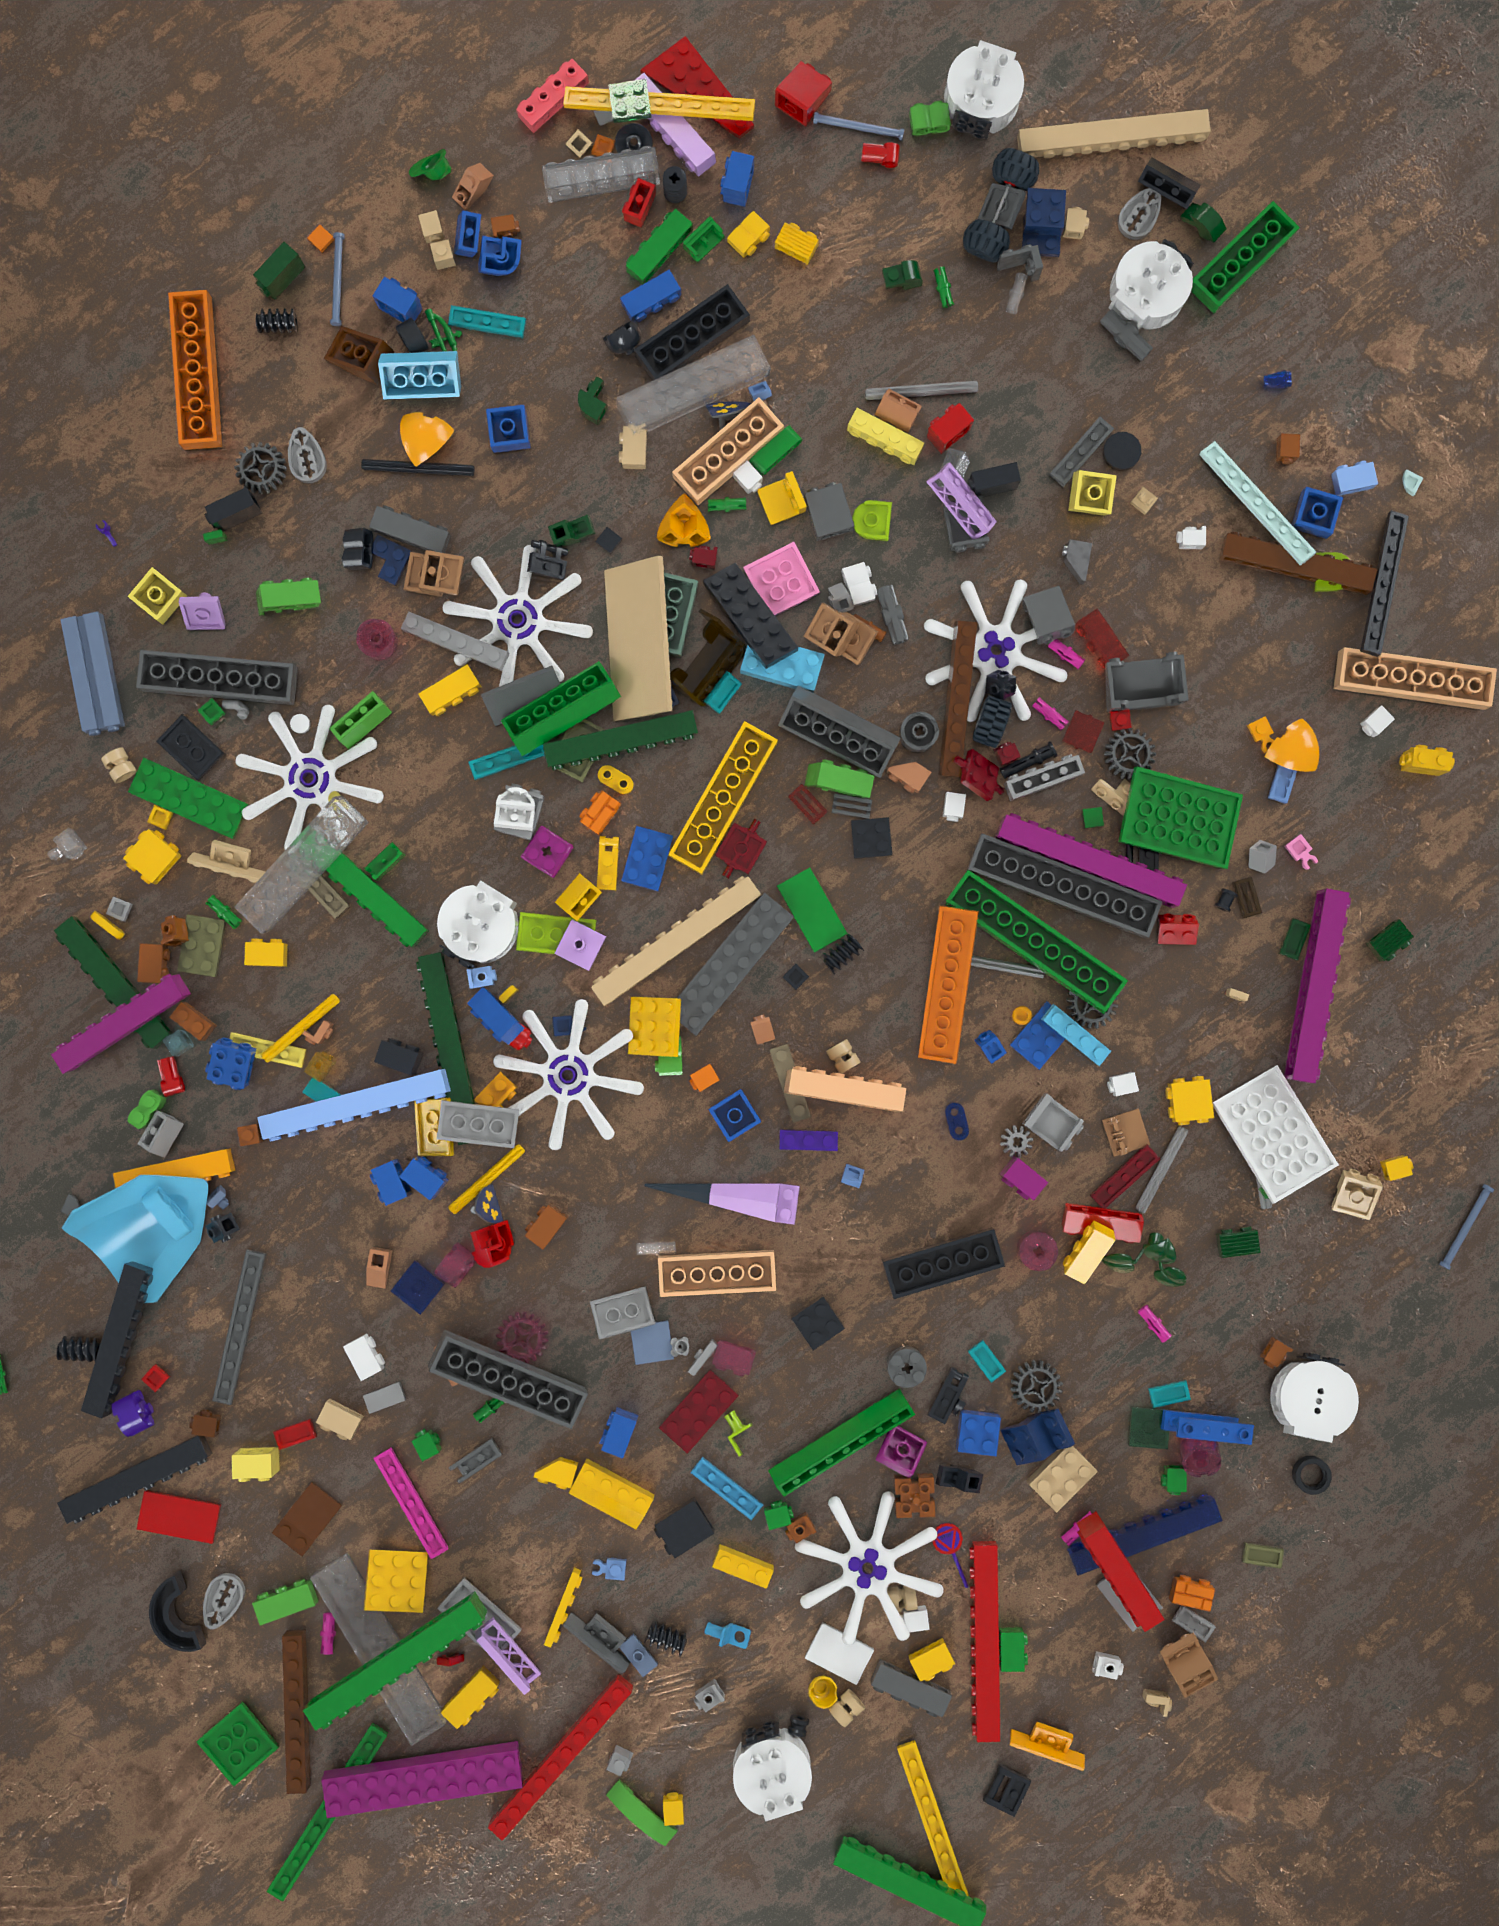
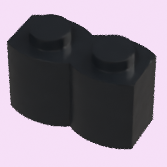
M366 528L345 530L342 539L345 548L342 555L344 568L349 570L371 569L373 561V532Z

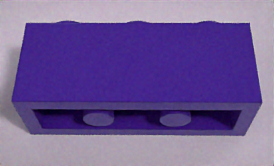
M780 1129L779 1149L838 1151V1131Z

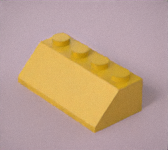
M587 1458L568 1492L634 1529H637L643 1520L655 1495Z

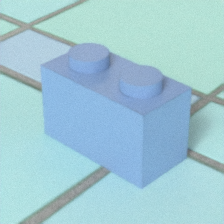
M1360 461L1351 467L1342 465L1337 467L1331 474L1335 495L1337 496L1373 489L1378 485L1373 462L1366 463V461Z

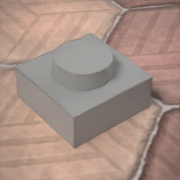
M113 896L106 914L126 922L133 904Z

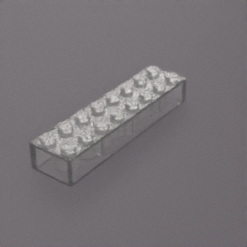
M752 335L616 397V405L626 426H628L634 437L768 377L771 367L755 335Z
M342 795L333 797L236 904L235 908L261 934L270 932L369 822Z

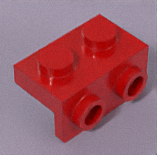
M1170 913L1158 915V944L1196 945L1199 927L1196 916L1191 914L1173 915Z

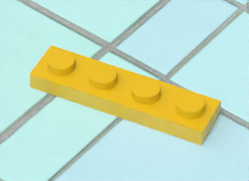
M574 1568L545 1639L544 1645L551 1648L553 1642L557 1643L561 1634L558 1631L560 1624L563 1625L568 1616V1613H565L567 1606H572L575 1595L572 1594L574 1588H579L583 1577H580L581 1570Z

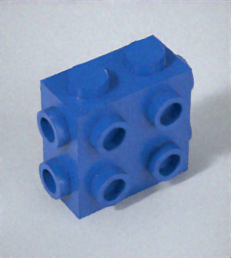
M229 1038L218 1039L215 1043H212L209 1050L211 1060L208 1061L205 1072L208 1073L207 1080H211L212 1083L217 1085H230L235 1090L244 1089L250 1082L257 1048L251 1047L248 1043H235Z

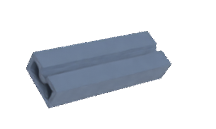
M93 612L79 617L73 616L60 619L82 731L89 734V736L101 734L100 731L108 730V732L119 731V727H124L125 723L104 615L100 612Z

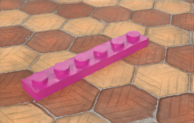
M392 1447L375 1456L373 1459L429 1557L433 1559L448 1550V1545Z

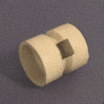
M122 747L110 751L101 758L105 768L111 770L109 774L114 783L123 782L137 773L133 763L127 761L129 757Z
M848 1039L826 1051L829 1058L835 1061L834 1066L838 1073L841 1074L860 1063L856 1053L851 1052L852 1046ZM845 1055L847 1060L844 1061L841 1057Z
M904 1585L902 1589L898 1586L887 1588L888 1595L898 1612H902V1609H906V1611L918 1610L915 1589Z
M847 1689L840 1696V1701L837 1700L829 1708L830 1713L843 1727L848 1726L853 1721V1716H858L865 1709L862 1701L850 1689ZM846 1703H847L848 1706L851 1708V1710H849V1709L845 1706Z

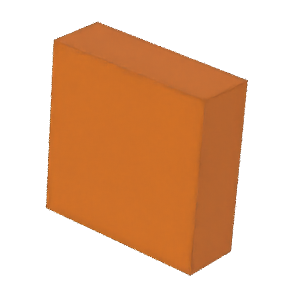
M598 134L591 153L610 160L615 147V140Z
M320 224L307 237L308 241L321 253L334 241L333 236Z

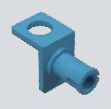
M708 1622L705 1634L720 1639V1647L729 1643L746 1649L751 1630L733 1623L720 1627ZM737 1631L744 1633L745 1639L743 1642H738L735 1639Z

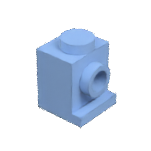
M492 966L467 969L470 989L495 985L494 981H497L495 969L492 970ZM481 973L485 974V979L482 981L479 980V974Z

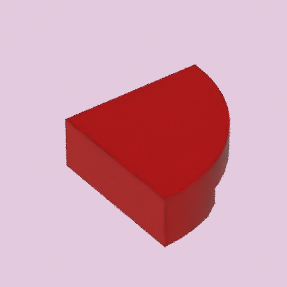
M455 1653L452 1657H446V1655L438 1656L436 1658L437 1665L450 1667L464 1662V1654Z

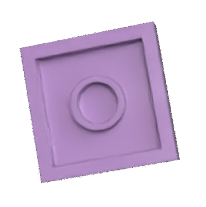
M204 592L199 597L179 598V606L187 630L225 629L226 623L218 596L211 597L210 594Z
M571 920L554 954L590 971L606 936Z

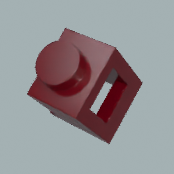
M701 545L699 548L694 547V549H691L689 560H692V566L715 570L718 547L710 550V547Z
M1006 742L993 749L1000 767L1021 757L1015 743Z

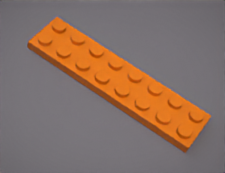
M947 906L939 907L918 1058L953 1064L957 1063L979 911Z

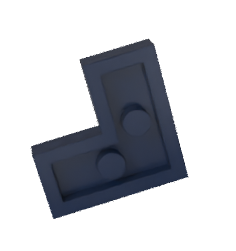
M377 534L373 542L372 554L386 560L378 578L396 586L412 551Z

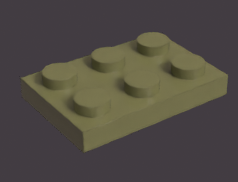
M584 719L567 729L562 740L605 729ZM588 759L583 760V764L571 766V763L566 764L559 771L583 783L594 762H590Z
M187 914L186 926L189 941L181 945L177 971L217 977L226 921Z

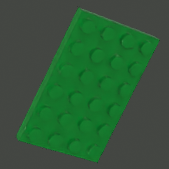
M1134 767L1118 842L1221 869H1228L1243 795L1149 769Z

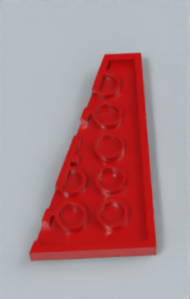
M686 36L640 70L641 74L645 73L656 84L662 85L669 90L671 94L733 98ZM709 118L739 139L754 128L752 121Z

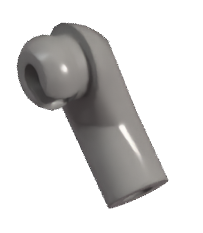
M240 700L222 701L223 709H235L238 711L237 716L240 719L248 717L249 708Z

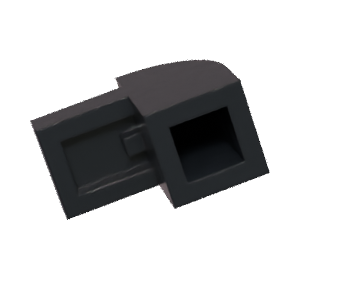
M951 1464L950 1466L939 1465L935 1484L944 1487H954L963 1492L980 1493L983 1474L962 1466Z

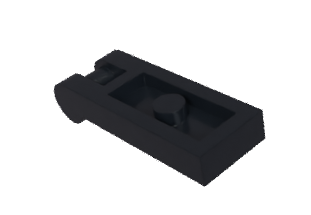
M951 1367L927 1415L946 1424L969 1375L966 1373L961 1374L956 1368ZM953 1378L959 1381L957 1386L951 1383Z

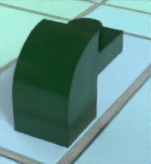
M1205 202L1202 205L1192 203L1180 216L1183 222L1197 228L1201 238L1213 243L1227 229L1219 213Z
M915 260L901 261L899 265L882 268L886 289L903 286V290L922 286L923 280L919 263Z
M599 377L589 382L586 389L588 392L580 389L578 393V404L581 413L586 419L596 425H599L608 410L607 404L597 399L604 387V381Z
M589 515L582 516L573 521L562 520L548 526L553 544L556 546L576 544L581 542V539L596 534Z

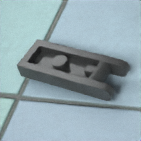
M491 1438L448 1468L450 1471L456 1467L463 1475L457 1480L460 1484L503 1453L493 1438Z

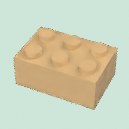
M1072 1446L1056 1450L1026 1481L1057 1513L1098 1471Z

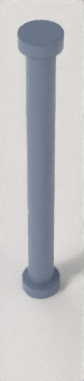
M815 112L813 124L819 122L896 137L901 141L904 134L903 128L897 130L820 115L819 112Z
M335 232L333 233V238L335 239L333 309L330 324L341 326L342 243L345 239V234Z
M1483 1184V1190L1443 1262L1440 1261V1266L1450 1270V1264L1489 1194L1494 1191L1488 1185Z

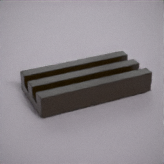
M1252 877L1232 882L1234 891L1238 895L1237 901L1242 918L1261 914L1262 909ZM1245 882H1248V885H1249V888H1250V891H1251V895H1252V898H1253V901H1254V905H1255V908H1256V911H1254V912H1253V908H1252V905H1251V901H1250V898H1249V895H1248V891H1247ZM1238 884H1241V888H1242V891H1243V894H1244V898H1245V901H1246V905H1247V908H1248V911H1249L1248 914H1247V912H1246V908H1245V905H1244V902H1243V898H1242V895H1241L1240 888H1239V885H1238Z

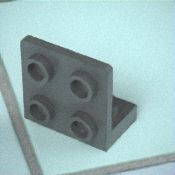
M1029 244L1016 251H1013V249L1004 251L999 257L997 271L1026 264V275L1030 276L1031 282L1039 280L1043 263L1038 245L1032 246Z

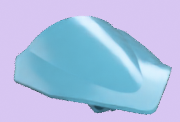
M139 1175L122 1186L72 1210L62 1229L88 1246L107 1266L118 1283L125 1263L133 1261L153 1268V1280L148 1286L146 1292L148 1297L145 1303H154L160 1299L201 1242L208 1183L201 1178Z

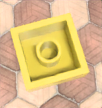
M1082 470L1073 472L1068 511L1103 516L1110 515L1117 475Z
M152 567L128 597L163 625L178 608L179 598L187 597V595Z
M278 1447L240 1448L232 1455V1479H238L239 1482L250 1481V1478H258V1481H268L280 1470Z

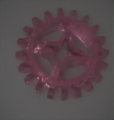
M524 1311L522 1317H520L519 1312H516V1319L509 1315L508 1319L510 1322L504 1319L502 1323L505 1327H498V1330L503 1333L496 1335L497 1338H502V1340L497 1342V1345L504 1346L499 1350L500 1353L506 1350L507 1353L505 1355H511L520 1361L525 1359V1363L529 1364V1357L536 1361L535 1353L541 1357L543 1353L540 1349L546 1350L547 1346L542 1343L549 1341L548 1338L543 1337L548 1334V1331L541 1330L546 1326L545 1323L540 1326L538 1325L541 1320L540 1317L534 1321L532 1320L534 1318L533 1313L527 1318V1312ZM518 1323H527L533 1329L524 1330ZM512 1326L515 1338L508 1343L507 1333ZM537 1333L538 1343L533 1350L530 1337ZM518 1334H521L522 1336L528 1335L525 1339V1341L527 1342H524L523 1340L517 1341V1339L520 1337V1335ZM521 1346L527 1353H519L513 1350L512 1347Z

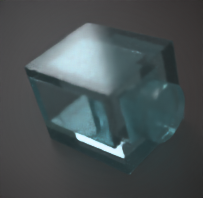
M177 1030L162 1040L172 1056H180L194 1047L185 1030Z

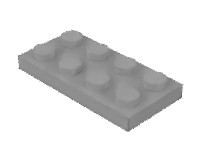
M441 1100L436 1139L514 1148L519 1109Z
M465 1578L459 1582L437 1608L444 1612L475 1591L487 1609L482 1625L494 1617L512 1639L522 1630L521 1627ZM494 1625L485 1631L489 1636L497 1635V1629ZM472 1628L469 1629L466 1632V1635H468L475 1643H477L482 1648V1646L476 1641V1630L473 1631ZM499 1640L498 1647L506 1649L509 1645L508 1641Z

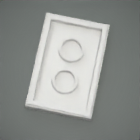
M822 1622L805 1655V1659L857 1685L874 1652V1648L855 1639L854 1644L846 1645L842 1641L843 1632Z

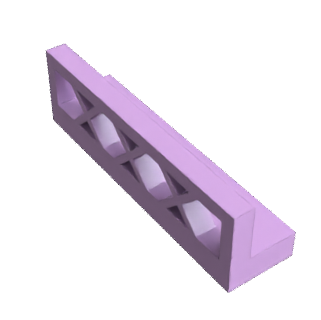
M950 462L944 465L939 473L926 481L971 539H978L988 533L997 522ZM940 479L944 484V488L939 487L935 480ZM948 495L954 496L956 503L951 502L947 498ZM959 509L964 510L968 514V518L963 517L959 513ZM971 524L976 525L981 531L975 533L971 528Z
M492 1617L475 1631L476 1641L525 1695L530 1691L529 1683L541 1675V1671ZM494 1625L497 1629V1635L489 1636L485 1631ZM499 1640L508 1641L509 1648L500 1649L498 1647ZM511 1654H519L521 1656L520 1663H512L510 1661ZM523 1668H531L534 1671L527 1678L522 1675Z

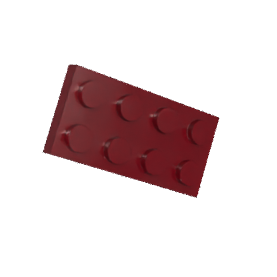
M710 1369L663 1421L659 1429L688 1454L736 1400L739 1394Z

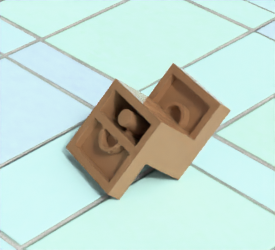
M426 550L425 554L410 552L404 590L442 597L443 593L458 596L465 558L463 556Z
M822 603L804 637L834 656L842 655L855 664L860 665L878 631L848 612L840 613L829 605Z
M1194 1632L1183 1635L1179 1641L1173 1644L1169 1643L1159 1651L1184 1698L1218 1680L1214 1668L1201 1648Z

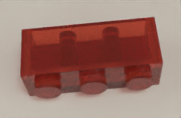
M1098 608L1076 623L1078 634L1081 637H1085L1088 642V649L1092 653L1095 652L1098 657L1097 661L1103 669L1105 668V663L1109 662V659L1120 658V661H1124L1130 656Z

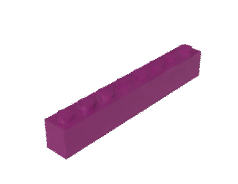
M168 974L160 979L161 983L150 985L145 989L146 993L143 995L139 993L133 996L129 1004L126 1005L124 1003L115 1008L116 1012L112 1015L108 1013L101 1017L100 1023H93L85 1028L86 1032L83 1034L80 1032L72 1036L71 1042H64L56 1047L57 1051L52 1053L51 1056L62 1074L75 1070L189 996L191 993L179 974L173 976Z

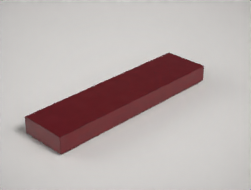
M1146 1144L1090 1196L1101 1208L1106 1209L1160 1160L1159 1156Z

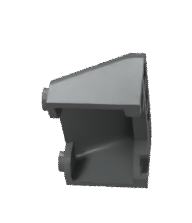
M1178 652L1166 653V657L1161 659L1124 662L1120 661V658L1109 659V662L1105 663L1107 712L1175 706L1189 700L1184 654L1178 655Z

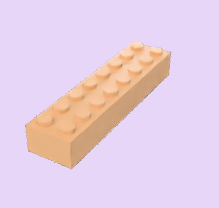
M1344 647L1338 651L1333 689L1486 710L1492 707L1497 669L1389 653H1381L1379 657L1360 652V649Z

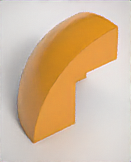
M421 412L403 415L400 423V434L404 449L415 467L436 453L454 432V429L444 420L436 416L434 418L423 416Z
M683 493L672 504L662 519L656 539L674 547H678V544H689L690 547H695L709 541L711 538L708 525L701 511Z
M1299 719L1286 728V733L1281 738L1277 737L1273 741L1264 757L1292 770L1316 771L1319 762L1318 741L1310 725L1304 719Z

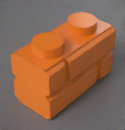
M604 791L596 792L590 800L592 805L589 809L585 808L579 816L582 818L580 823L598 836L601 835L621 806V803Z
M1186 1575L1173 1577L1169 1600L1172 1603L1211 1611L1215 1588L1210 1585L1209 1581L1199 1579L1198 1582L1192 1581L1191 1577Z

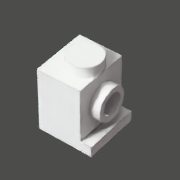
M1202 526L1199 530L1196 527H1186L1185 530L1178 531L1176 542L1179 543V549H1203L1206 546V526Z
M1096 1651L1092 1668L1094 1675L1117 1680L1118 1675H1122L1124 1668L1119 1656ZM1112 1665V1670H1106L1107 1666Z

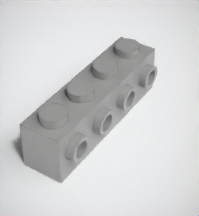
M1070 754L1062 757L1060 762L1054 763V761L1043 764L1044 768L1037 770L1035 767L1025 771V775L1018 776V774L1008 777V781L1004 783L1010 802L1082 776L1085 771L1079 755L1073 757Z

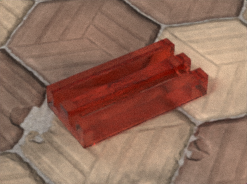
M803 784L798 786L788 796L813 825L828 812ZM800 790H802L822 811L820 814L799 793ZM795 795L811 810L816 818H813L794 798Z

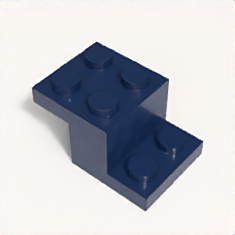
M1027 189L1026 211L1023 217L1022 247L1029 244L1032 246L1038 245L1040 256L1059 257L1061 234L1064 229L1066 190Z
M1059 1408L1032 1414L1019 1424L1004 1427L1000 1430L1016 1465L1043 1461L1056 1450L1069 1448L1075 1444Z

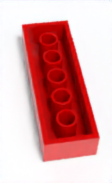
M1097 1511L1077 1522L1076 1524L1080 1529L1077 1533L1082 1543L1089 1550L1093 1560L1100 1567L1104 1577L1111 1584L1113 1591L1120 1598L1121 1603L1131 1615L1137 1628L1141 1626L1144 1632L1164 1621L1165 1619L1155 1601Z

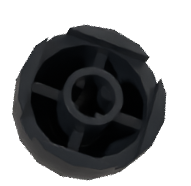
M634 319L613 330L612 334H607L602 339L613 353H626V355H630L634 352L635 346L640 343L641 330Z

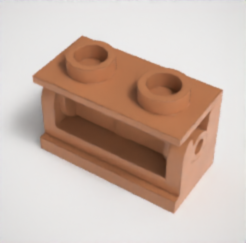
M888 388L882 397L875 415L880 420L895 425L897 429L909 432L922 406Z

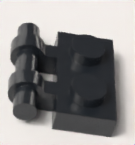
M532 540L531 547L537 548V553H530L527 572L560 581L564 580L567 561L561 560V555L567 556L568 549L548 544L544 540ZM546 551L552 552L553 557L546 556Z

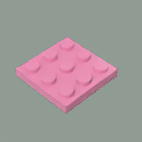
M795 542L743 567L750 583L775 616L820 594Z

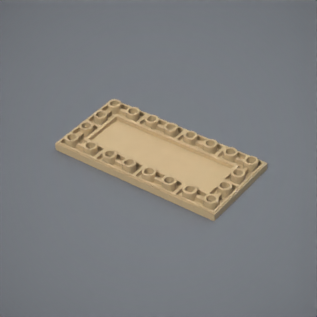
M655 556L604 570L611 680L621 695L619 699L612 703L613 722L672 711L663 556Z

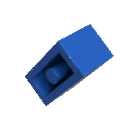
M462 210L458 215L454 254L472 258L477 253L481 214Z

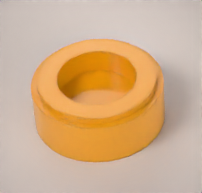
M1018 1006L1012 1012V1019L1018 1025H1026L1032 1018L1030 1009L1025 1006Z

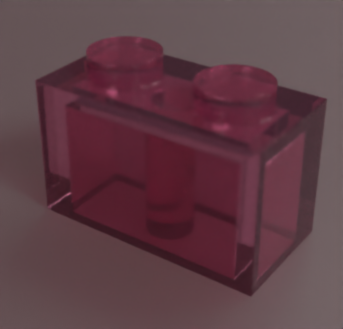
M719 1339L712 1364L715 1365L716 1369L726 1371L727 1368L733 1370V1374L744 1377L745 1374H750L756 1350Z

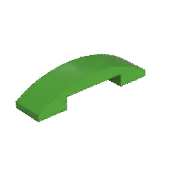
M619 1779L606 1796L640 1830L658 1843L666 1846L678 1830L672 1825L664 1826V1818L661 1819Z

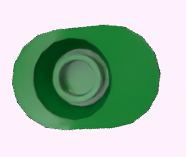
M441 149L435 154L416 162L410 168L409 175L416 177L424 174L433 181L444 178L452 170L445 157L446 150Z

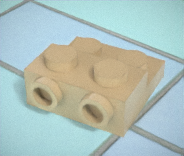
M1355 1169L1343 1170L1337 1184L1338 1190L1331 1206L1332 1210L1370 1220L1383 1188L1381 1181L1373 1174L1363 1176Z

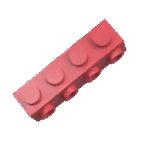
M573 59L569 62H564L557 73L550 75L541 87L534 89L527 100L519 103L516 109L518 117L535 133L564 106L565 87L584 88L589 83L588 75Z

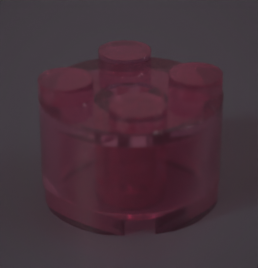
M368 619L357 630L356 642L359 649L373 660L380 661L389 658L398 647L396 632L384 620ZM376 636L379 638V640H380L379 642H376V641H375L374 638H375Z
M1033 1230L1019 1239L1017 1254L1020 1261L1029 1269L1044 1271L1050 1269L1056 1262L1058 1247L1051 1236L1045 1232ZM1039 1246L1042 1251L1036 1255L1033 1250Z
M457 1242L438 1265L434 1274L451 1287L456 1288L476 1261L471 1252Z
M1184 1438L1179 1446L1181 1461L1187 1474L1193 1477H1201V1475L1207 1474V1476H1211L1218 1472L1221 1467L1218 1441Z

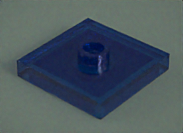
M414 1260L391 1289V1292L421 1315L445 1283Z

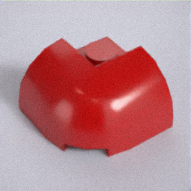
M508 1220L470 1232L476 1250L471 1252L478 1265L490 1268L510 1259L509 1256L511 1248L514 1246V1241Z

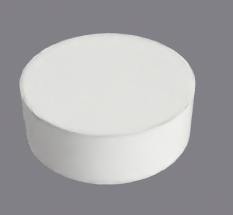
M297 714L292 717L290 725L296 733L304 734L310 729L311 723L305 715Z

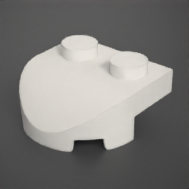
M518 787L508 788L506 792L498 796L494 827L533 831L535 802L525 789Z

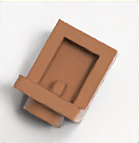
M324 1020L315 1035L309 1031H304L302 1034L306 1036L305 1040L313 1045L316 1043L322 1044L325 1038L329 1039L333 1033L332 1027L334 1024Z

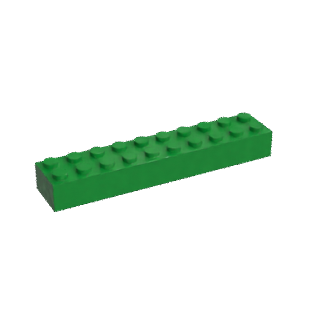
M967 870L946 900V905L949 907L979 911L977 921L979 928L1103 1014L1106 1013L1128 982L1123 976L970 870Z
M474 1591L310 1699L303 1709L304 1714L315 1731L319 1728L324 1730L333 1723L332 1720L337 1716L339 1719L344 1717L354 1705L357 1708L366 1702V1698L369 1695L375 1696L379 1694L386 1684L392 1685L400 1679L399 1676L404 1672L407 1675L416 1669V1665L419 1662L426 1663L433 1657L436 1651L442 1652L450 1646L449 1643L454 1639L456 1642L466 1636V1632L472 1628L474 1631L483 1624L482 1621L485 1620L487 1609Z

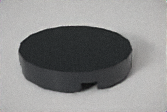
M1117 432L1111 435L1103 448V457L1106 463L1111 468L1121 471L1133 468L1142 454L1139 440L1128 432Z

